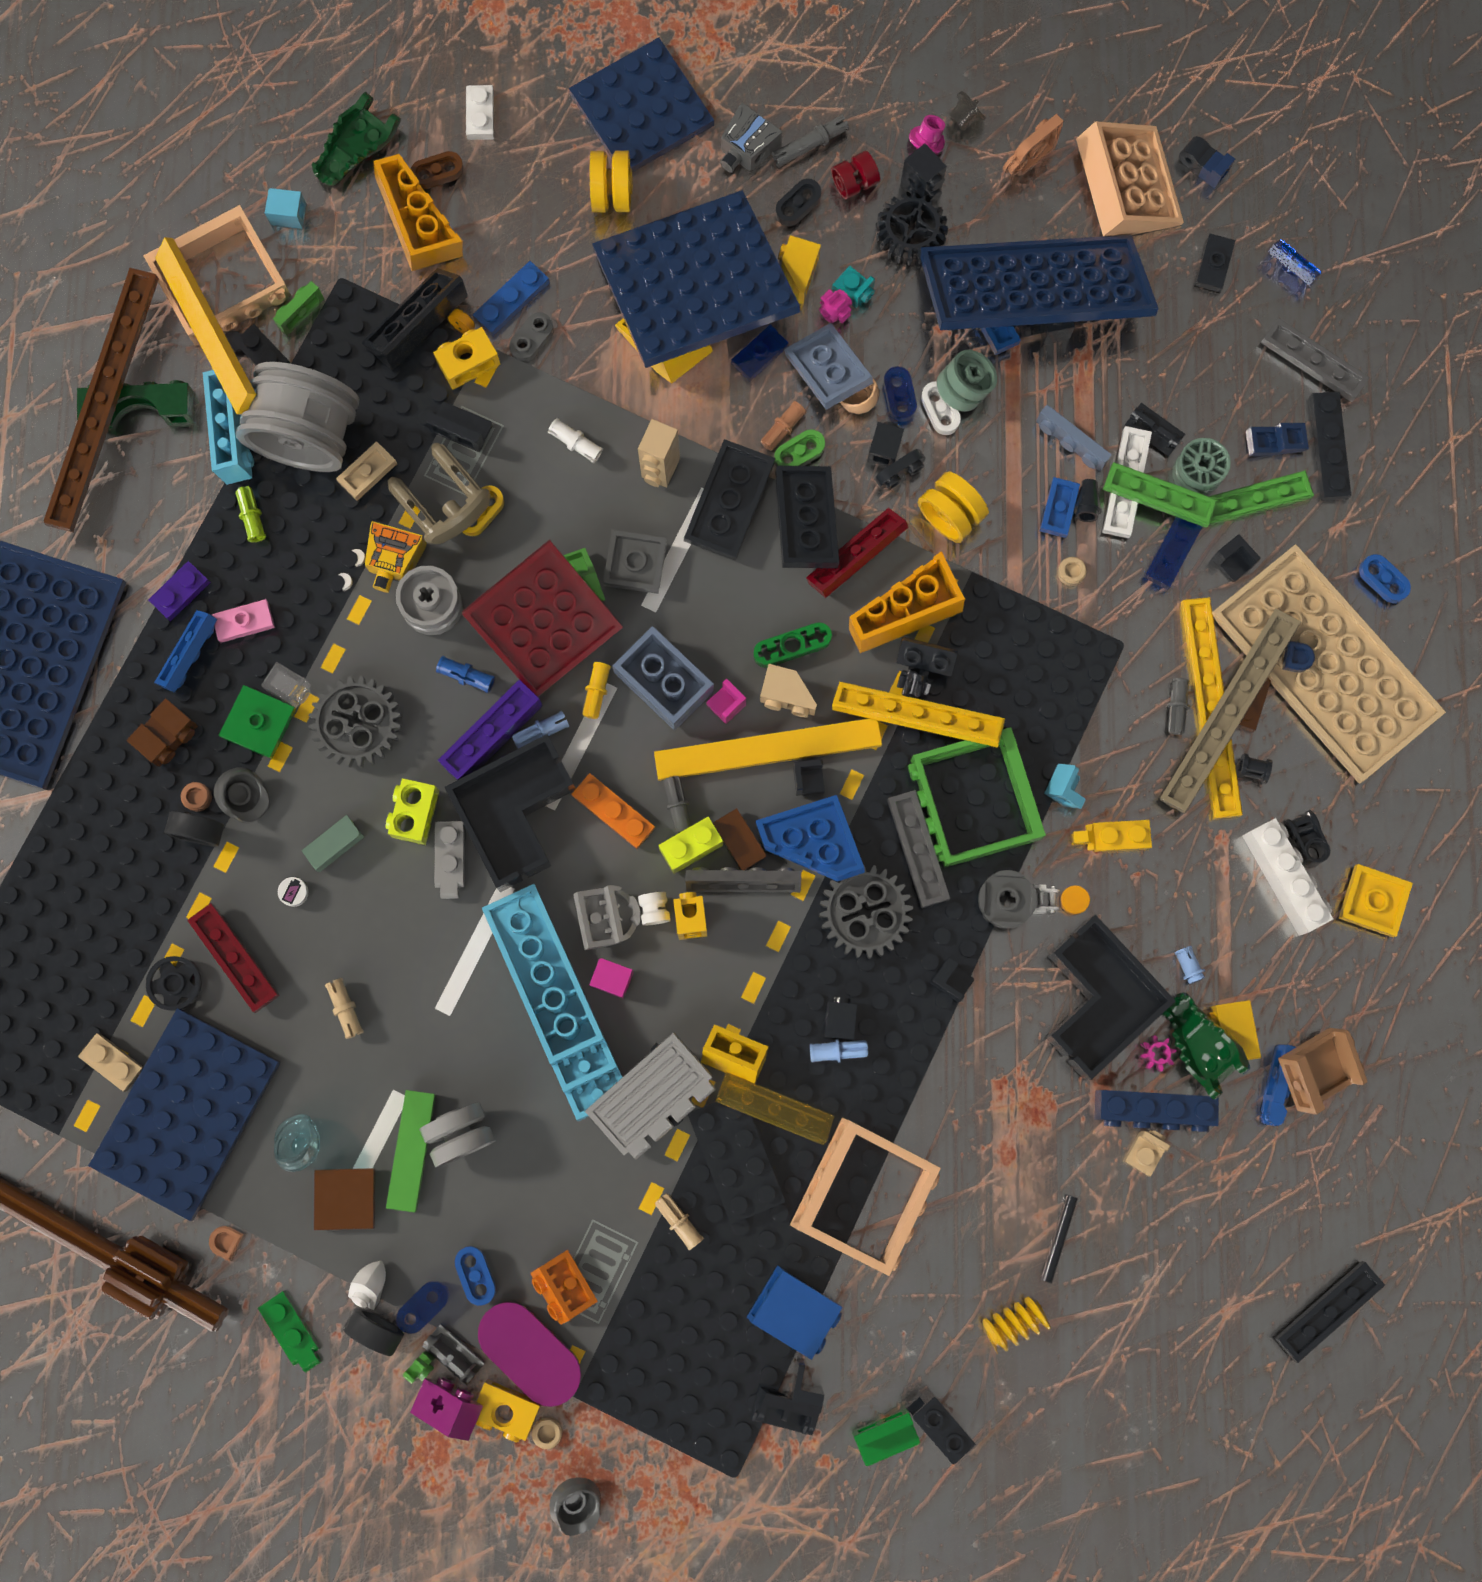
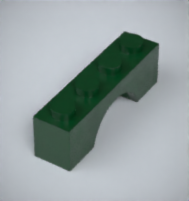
M172 380L169 384H157L149 381L143 382L141 385L124 383L109 428L114 427L115 422L123 412L136 406L154 408L159 412V415L167 425L195 424V392L188 383L180 380ZM87 385V388H77V420L89 385Z

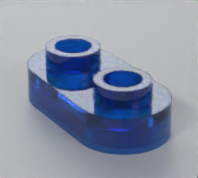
M899 366L892 367L885 373L883 381L888 409L893 419L905 422L913 418L917 408L910 373L905 368ZM897 380L900 381L902 385L896 387L892 384V382ZM905 406L907 411L901 412L898 410V407Z
M431 1281L423 1285L399 1309L396 1321L400 1330L408 1334H414L422 1330L447 1305L450 1297L447 1286L440 1281ZM434 1291L437 1293L438 1300L436 1302L429 1301V1292ZM408 1313H413L416 1316L414 1324L407 1322L406 1316Z

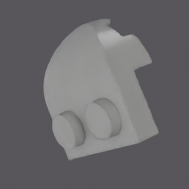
M615 885L579 891L573 894L584 950L613 946L631 937L640 923V908L634 896H630L621 890L622 887Z

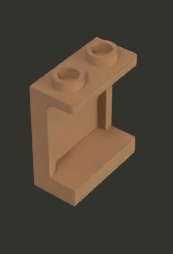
M1328 1028L1278 1058L1297 1111L1317 1115L1325 1110L1324 1100L1351 1084L1364 1085L1367 1083L1364 1066L1356 1051L1355 1041L1348 1030Z

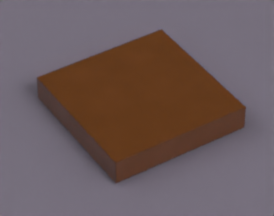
M375 1168L315 1170L314 1230L375 1228Z

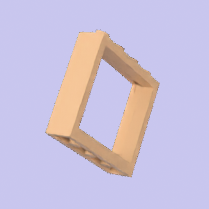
M240 205L174 239L186 261L245 230L272 277L274 285L215 315L223 332L235 329L239 323L248 318L252 319L259 316L263 310L271 306L280 305L286 298L291 296ZM157 248L143 256L152 272L158 276V283L194 345L197 346L200 343L155 259L159 250Z
M842 1118L790 1225L890 1276L891 1272L895 1271L900 1264V1253L904 1245L910 1242L914 1234L913 1226L917 1217L922 1216L926 1209V1199L930 1190H933L939 1182L940 1175L938 1173L941 1168L852 1121ZM855 1135L923 1169L880 1261L812 1227Z

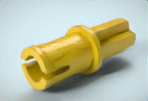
M601 662L593 663L590 682L585 687L587 695L582 712L583 716L589 719L599 718L603 697L607 695L608 691L605 688L609 670L611 669V666Z

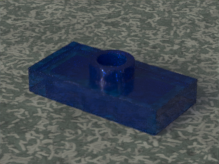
M1283 240L1274 243L1268 251L1283 264L1282 268L1292 276L1296 274L1309 286L1322 274L1317 267Z
M770 324L731 359V364L750 382L775 360L785 348L789 347V342Z

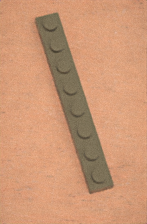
M1275 608L1160 797L1162 802L1184 814L1187 812L1300 626L1301 621Z

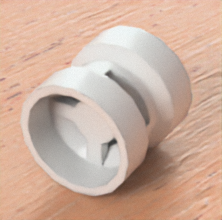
M654 892L638 896L639 906L643 908L641 916L643 926L670 921V914L665 909L667 902L666 892Z

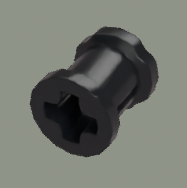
M1244 753L1239 761L1237 777L1243 778L1246 776L1258 779L1261 783L1266 784L1271 775L1273 761L1271 759L1263 761L1251 758L1249 754Z

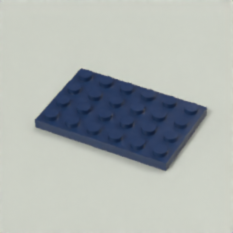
M177 1008L88 1166L183 1218L193 1221L281 1062Z

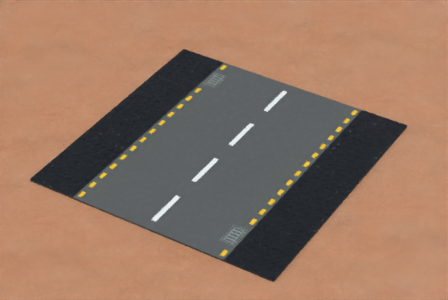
M340 278L330 292L291 364L316 370L335 378L350 387L360 399L358 409L355 410L354 422L347 425L343 437L347 447L345 455L342 456L341 468L332 472L305 470L276 462L250 450L254 459V466L251 467L252 478L228 485L224 483L174 572L175 574L189 561L211 583L171 621L156 607L154 608L0 885V1106L95 1154L133 1085L127 1092H123L78 1056L96 1033H100L144 1067L175 1011H168L157 1007L149 999L146 992L147 974L156 962L166 957L178 956L191 961L200 972L202 980L201 991L198 998L190 1006L182 1010L281 1062L201 1208L350 1284L363 1267L376 1261H383L386 1278L380 1299L435 1327L442 1324L458 1339L480 1350L482 1349L478 1340V1327L484 1314L493 1306L501 1303L514 1302L524 1305L576 1355L580 1364L581 1378L579 1387L572 1397L732 1478H736L740 1474L763 1424L762 1422H755L750 1419L758 1388L761 1386L778 1391L796 1353L795 1349L752 1324L747 1315L777 1265L821 1294L824 1293L842 1252L797 1230L790 1223L842 1118L852 1121L894 1143L958 1005V1002L940 991L930 982L948 957L958 963L957 967L970 976L972 975L994 928L992 923L984 919L979 908L978 895L980 888L989 877L999 871L1012 870L1020 872L1033 842L946 868L943 867L942 861L939 862L950 899L921 908L887 800L890 797L910 791H920L917 780L912 781L908 770V765L911 764L913 755L965 740L878 721L882 741L881 747L680 778L685 801H689L687 809L691 826L708 816L713 823L737 808L767 858L747 870L758 867L764 868L766 871H778L781 868H792L795 871H801L800 892H696L697 896H703L707 937L679 940L673 899H679V894L686 893V870H692L696 867H704L708 870H721L726 867H732L737 870L741 869L723 842L721 848L673 874L659 849V844L677 834L675 833L671 810H667L669 802L664 780L658 781L654 751L870 719L832 710L839 681L902 695L903 688H898L897 684L901 671H908L909 666L896 663L902 637L860 653L849 631V617L878 596L884 595L897 582H902L912 575L913 571L918 567L924 566L933 560L936 554L897 537L825 598L811 587L806 579L816 568H782L776 480L771 477L767 481L736 561L684 542L685 533L718 455L717 452L678 434L680 460L667 488L661 485L659 487L649 485L641 476L638 447L648 428L649 420L499 350H496L501 365L453 390L440 369L433 352L437 351L446 342L458 340L463 334L443 324H440L391 371L362 342L400 304L349 280ZM464 353L461 355L460 359H469L472 356V354ZM447 402L490 420L493 426L481 451L477 452L430 432L426 424L430 412L437 415L441 404ZM556 418H559L560 421L575 431H582L584 437L603 448L602 454L595 463H592L575 450L570 451L565 443L548 433L550 425ZM377 441L396 460L397 465L356 501L338 483L336 478ZM437 442L445 445L481 488L489 485L497 487L503 495L504 506L487 528L477 536H468L461 532L456 537L442 544L427 543L415 568L419 566H435L447 572L453 578L462 596L464 610L549 539L563 555L586 548L605 600L602 602L622 624L623 628L538 696L543 706L517 732L534 725L536 720L540 722L562 711L565 717L555 722V724L567 719L569 727L550 735L549 738L575 788L591 773L655 826L653 832L636 849L572 797L571 794L573 792L526 816L551 866L529 878L526 874L521 875L522 882L501 893L495 887L465 828V886L459 887L458 899H441L440 888H435L434 883L435 822L462 821L445 789V786L457 780L441 765L438 759L519 679L462 613L459 621L453 628L440 635H425L416 632L407 624L396 604V589L399 581L393 579L388 593L374 589L373 584L377 574L369 572L365 562L363 565L356 567L355 564L358 561V556L352 551L359 549L366 557L372 521L423 535V537L425 536L424 532L389 491L388 480L391 477L403 480L436 522L439 520L444 522L448 519L442 511V507L446 502L455 500L461 508L467 504L465 501L467 499L466 495L432 456L431 446ZM457 472V477L465 486H468L469 482L460 472ZM249 486L252 488L257 509H260L262 512L260 519L264 534L266 535V538L262 541L250 542L247 539L248 536L244 522L239 518L241 511L236 496V491L240 487ZM490 499L488 506H492L495 500ZM416 506L413 507L412 510L421 521H424L426 517ZM835 508L838 550L869 523ZM477 520L471 525V527L477 524ZM612 529L667 538L659 594L603 585ZM946 559L965 598L963 612L903 636L958 651L951 677L929 671L928 677L934 679L929 696L923 695L921 700L1005 718L1003 729L1012 728L1041 822H1043L1053 801L1052 798L1044 794L1058 763L1070 764L1122 653L1124 643ZM346 573L352 578V586L348 590H342L345 580L338 574ZM265 599L269 602L275 628L222 643L218 641L216 630L214 629L213 634L203 643L199 658L189 667L185 682L181 687L172 692L154 683L196 610L212 615ZM821 622L828 625L832 632V638L827 648L776 665L797 671L817 704L815 715H808L805 718L792 714V710L781 708L780 711L766 708L764 706L765 703L760 702V695L767 668L758 666L754 661L753 652L756 644L814 623ZM652 626L714 684V692L675 731L615 675L613 665ZM816 630L814 637L806 639V634H802L805 639V648L810 647L808 645L810 640L818 639L819 643L823 642L826 634H820L819 630ZM790 638L786 640L784 646L787 651L796 652L800 649L801 644L797 639ZM775 643L777 648L773 651H767L766 648H762V653L759 657H765L766 660H770L771 654L779 651V657L783 656L780 651V643ZM446 656V658L464 665L469 663L473 665L474 669L495 676L491 691L486 693L468 684L463 686L456 679L436 673V667L440 658ZM601 662L611 666L605 688L608 692L603 697L599 718L589 719L582 714L587 695L585 687L589 685L593 663ZM348 676H351L355 683L358 682L360 676H363L366 685L371 679H374L377 682L376 688L383 684L386 687L384 694L391 692L394 695L391 702H397L400 705L394 712L400 713L403 717L395 721V723L401 725L402 730L394 731L399 741L390 740L389 742L393 750L390 751L384 748L382 750L385 756L384 759L375 755L374 765L365 759L363 768H360L356 761L349 768L346 766L345 759L340 765L335 763V756L327 759L325 757L327 749L321 752L317 749L321 741L314 742L311 738L317 731L309 729L310 724L316 723L315 720L309 717V714L317 713L318 711L312 703H321L323 701L318 695L319 692L328 695V684L335 689L338 687L337 679H340L345 685L347 684ZM726 679L746 697V706L727 724L706 705V702L722 688V682ZM243 685L296 708L272 759L219 736ZM166 698L195 722L198 727L195 729L194 736L175 750L176 754L173 759L165 765L162 764L159 768L126 740L141 724L145 725L152 717L150 714ZM346 699L343 702L342 708L345 710L352 708L355 699ZM372 709L368 714V719L376 720L381 714V709ZM333 712V716L347 719L352 725L359 724L373 732L379 731L377 727L365 725L359 718L353 720L342 713ZM343 724L334 725L331 729V735L340 734L343 730ZM369 734L360 735L357 739V746L367 744ZM513 737L482 767L517 750L518 748L513 741ZM1000 745L998 747L990 746L923 766L951 855L1028 834ZM823 759L822 771L825 792L796 796L793 772L794 762ZM237 767L248 768L254 771L263 781L269 796V806L258 820L251 823H242L225 814L217 805L214 797L215 784L218 778L230 769ZM402 778L435 785L440 790L426 845L392 838L388 834V829H386L388 814L390 812L393 813L396 803L393 802V793L396 785L401 784ZM199 782L210 789L212 800L205 810L195 812L183 805L181 792L189 783ZM412 792L408 797V803H418L421 799V792ZM837 795L866 872H870L873 865L876 866V874L879 875L884 869H887V879L896 875L897 879L894 885L896 887L902 884L905 885L904 889L900 892L901 895L911 896L904 903L905 905L913 906L912 911L905 913L906 916L911 917L913 920L911 923L903 924L908 928L909 932L907 934L899 932L903 940L901 944L892 941L893 951L888 950L884 946L883 956L880 957L876 950H874L871 959H868L866 951H862L860 957L856 958L854 949H851L846 955V945L844 944L835 948L838 939L836 937L827 939L831 929H822L821 926L828 920L827 918L819 917L821 912L827 911V908L820 905V901H829V898L823 892L824 890H834L830 885V881L833 879L766 851L756 826V820ZM925 807L921 808L924 818H928ZM171 811L184 812L224 824V829L219 846L197 844L166 835L164 831L169 813ZM347 815L364 835V838L323 871L317 872L301 850ZM414 819L404 820L401 824V830L403 832L410 831L414 827ZM930 835L933 846L937 845L934 835ZM289 877L301 879L308 887L309 893L306 901L297 907L284 904L278 897L280 883ZM535 884L622 1077L651 1052V1048L655 1043H662L673 1032L700 1062L703 1047L714 1024L768 1046L766 1061L755 1085L703 1064L713 1077L709 1081L716 1090L701 1103L693 1095L690 1099L696 1106L692 1110L695 1111L742 1091L785 1203L730 1224L688 1115L685 1116L679 1125L674 1126L657 1142L648 1134L646 1138L652 1146L637 1160L629 1152L623 1155L590 1117L577 1121L553 1067L549 1063L482 907ZM615 885L622 887L621 890L630 896H634L639 905L638 896L666 892L667 902L665 909L670 914V921L643 926L641 920L643 908L639 906L640 923L630 938L613 946L584 950L573 894L579 891ZM878 887L867 889V895L871 900L877 901L882 898V892ZM1005 892L1003 897H999L1000 902L1005 904L1010 892ZM843 896L840 899V905L845 910H852L855 908V901L850 896ZM885 902L870 909L862 905L859 913L844 916L842 921L846 922L861 915H865L869 919L873 911L889 907L890 903ZM210 903L216 906L280 995L257 1013L250 1009L187 921ZM882 913L877 916V923L883 928H888L892 925V919L888 914ZM853 923L850 925L851 935L857 938L864 936L865 928L862 924ZM599 959L608 960L634 971L624 999L589 985ZM179 961L171 962L175 968H179L184 964ZM159 969L154 974L152 981L160 978ZM193 975L192 978L190 979V982H191L193 985H195V976H194V975ZM340 978L344 980L343 982L351 1002H355L356 1008L354 1010L364 1031L359 1035L355 1034V1037L349 1039L345 1038L338 1015L334 1016L332 1011L334 1005L325 987L327 983L331 982L332 984L333 980ZM154 994L157 1000L164 1004L163 995ZM182 997L178 1005L184 1003L189 998ZM834 997L850 998L851 1004H857L853 1041H867L868 1056L841 1059V1062L837 1060L811 1062L810 1044L836 1042V1039L824 1038L827 1002H833ZM839 1040V1042H847V1041H849V1040ZM405 1091L436 1094L432 1121L457 1108H464L480 1102L485 1118L482 1122L470 1127L471 1131L482 1126L491 1127L496 1141L437 1168L434 1166L430 1153L435 1147L445 1143V1140L433 1144L428 1143L417 1212L387 1209L386 1204ZM855 1135L812 1227L847 1244L889 1151ZM375 1168V1228L314 1230L315 1170ZM665 1194H669L685 1215L688 1213L689 1221L704 1238L691 1250L687 1249L688 1247L674 1229H669L671 1225L655 1205L656 1201ZM468 1246H475L483 1251L496 1284L494 1298L482 1306L474 1305L467 1299L455 1268L457 1253ZM568 1250L598 1302L560 1325L558 1321H555L550 1316L547 1310L548 1303L543 1295H540L533 1287L531 1272ZM468 1256L466 1264L474 1267L476 1264L475 1257ZM478 1284L476 1290L478 1294L485 1295L487 1288L484 1284Z

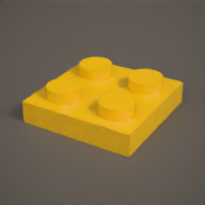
M1356 864L1351 875L1339 919L1390 937H1397L1413 883L1361 864Z

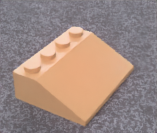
M1096 121L1076 138L1103 236L1136 235L1180 226L1184 223L1157 126Z

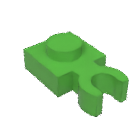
M427 1351L423 1352L403 1373V1377L411 1384L418 1378L423 1382L424 1378L434 1369L431 1363L435 1360V1357Z

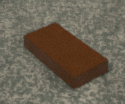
M737 808L713 822L714 827L741 870H747L767 858Z

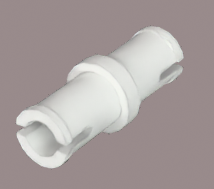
M556 418L550 425L548 433L565 443L570 451H577L592 463H595L602 454V447L584 437L582 431H575L560 421L559 418Z

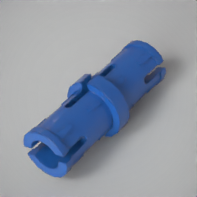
M446 656L440 658L436 667V673L456 679L463 686L468 684L486 693L491 691L495 681V676L476 670L469 663L464 665L446 658Z

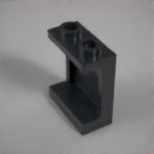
M928 1387L906 1406L915 1422L951 1464H956L976 1445Z

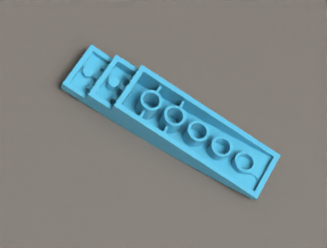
M532 884L482 907V910L549 1063L553 1067L576 1120L580 1121L589 1117L585 1110L619 1081L622 1075L535 884Z

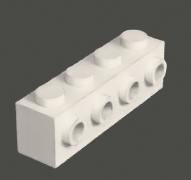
M1275 818L1242 836L1298 936L1309 933L1333 920L1330 904L1319 895L1316 889L1318 885L1311 873L1306 872L1302 865V855L1290 844L1288 831L1281 822L1278 823Z

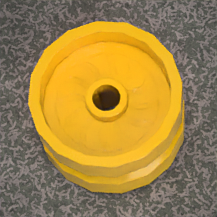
M605 151L590 152V198L593 213L607 212L610 195L613 197V207L617 213L631 211L633 173L630 167L629 151H615L612 156V168H609L608 155Z
M949 471L945 472L935 482V489H928L918 499L917 503L924 517L939 533L955 543H961L971 533V525L978 526L988 516L989 510L987 504L973 486L959 475Z

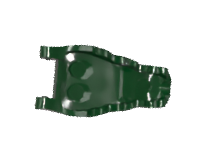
M364 92L354 105L339 115L337 122L333 124V132L328 134V139L324 143V152L320 155L317 162L312 163L314 175L328 186L336 185L349 170L382 150L392 140L400 125L401 118L392 114L386 123L382 122L368 111L373 103V97Z
M1187 993L1176 994L1174 998L1176 1002L1163 1013L1175 1030L1172 1033L1176 1040L1175 1046L1182 1051L1180 1058L1185 1062L1186 1069L1205 1088L1207 1094L1212 1099H1217L1223 1093L1220 1084L1235 1070L1245 1074L1250 1070L1249 1061L1237 1040L1199 1009Z

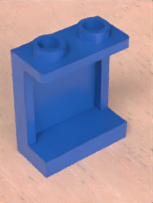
M777 1265L747 1318L752 1324L812 1360L815 1354L818 1355L823 1350L826 1344L825 1337L830 1328H835L839 1323L842 1315L840 1311L843 1307Z

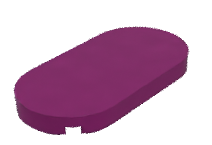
M506 1302L493 1306L484 1314L478 1327V1340L481 1349L532 1401L542 1406L552 1407L567 1402L575 1394L581 1378L580 1364L576 1355L527 1307L520 1303Z

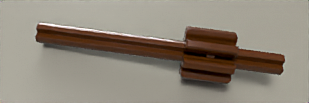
M0 1178V1210L106 1270L103 1276L105 1282L102 1285V1292L148 1320L158 1319L165 1313V1309L168 1306L211 1332L218 1331L222 1326L229 1309L185 1284L188 1277L185 1274L189 1269L188 1261L144 1236H133L126 1242L125 1248H122Z

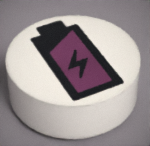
M286 878L278 887L279 899L288 906H300L308 897V887L299 878Z

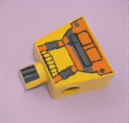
M371 522L365 566L369 572L377 574L373 584L374 589L388 593L393 579L400 581L408 571L415 569L427 545L423 535Z

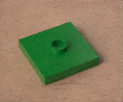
M243 685L219 736L272 759L296 708Z

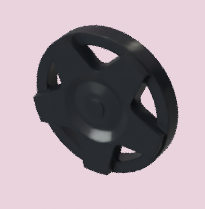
M170 956L159 960L151 967L146 977V992L149 999L157 1007L164 1010L176 1011L177 1008L180 1010L187 1008L198 998L201 991L202 980L198 968L191 961L182 957ZM179 961L184 964L179 968H175L171 962ZM159 969L160 978L152 981L154 974ZM193 975L195 976V985L190 982ZM154 994H162L164 1004L157 1000ZM182 997L189 998L184 1003L178 1005Z

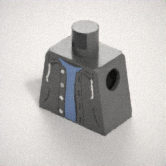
M741 103L721 138V150L726 154L720 160L721 166L728 172H733L738 164L750 171L755 169L782 145V131L747 105Z

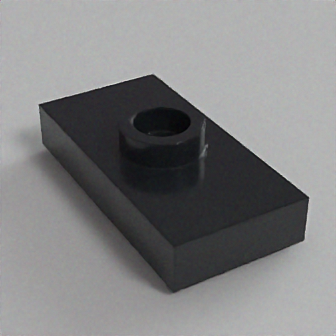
M1211 233L1208 235L1194 286L1216 292L1222 291L1236 240Z

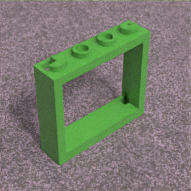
M1011 727L1003 729L999 745L1028 834L951 855L923 766L990 746L965 740L912 756L911 764L908 765L909 774L912 781L917 780L920 790L916 792L921 808L925 807L928 818H925L929 834L934 835L937 844L934 845V850L938 862L942 861L944 868L1036 842L1046 836Z

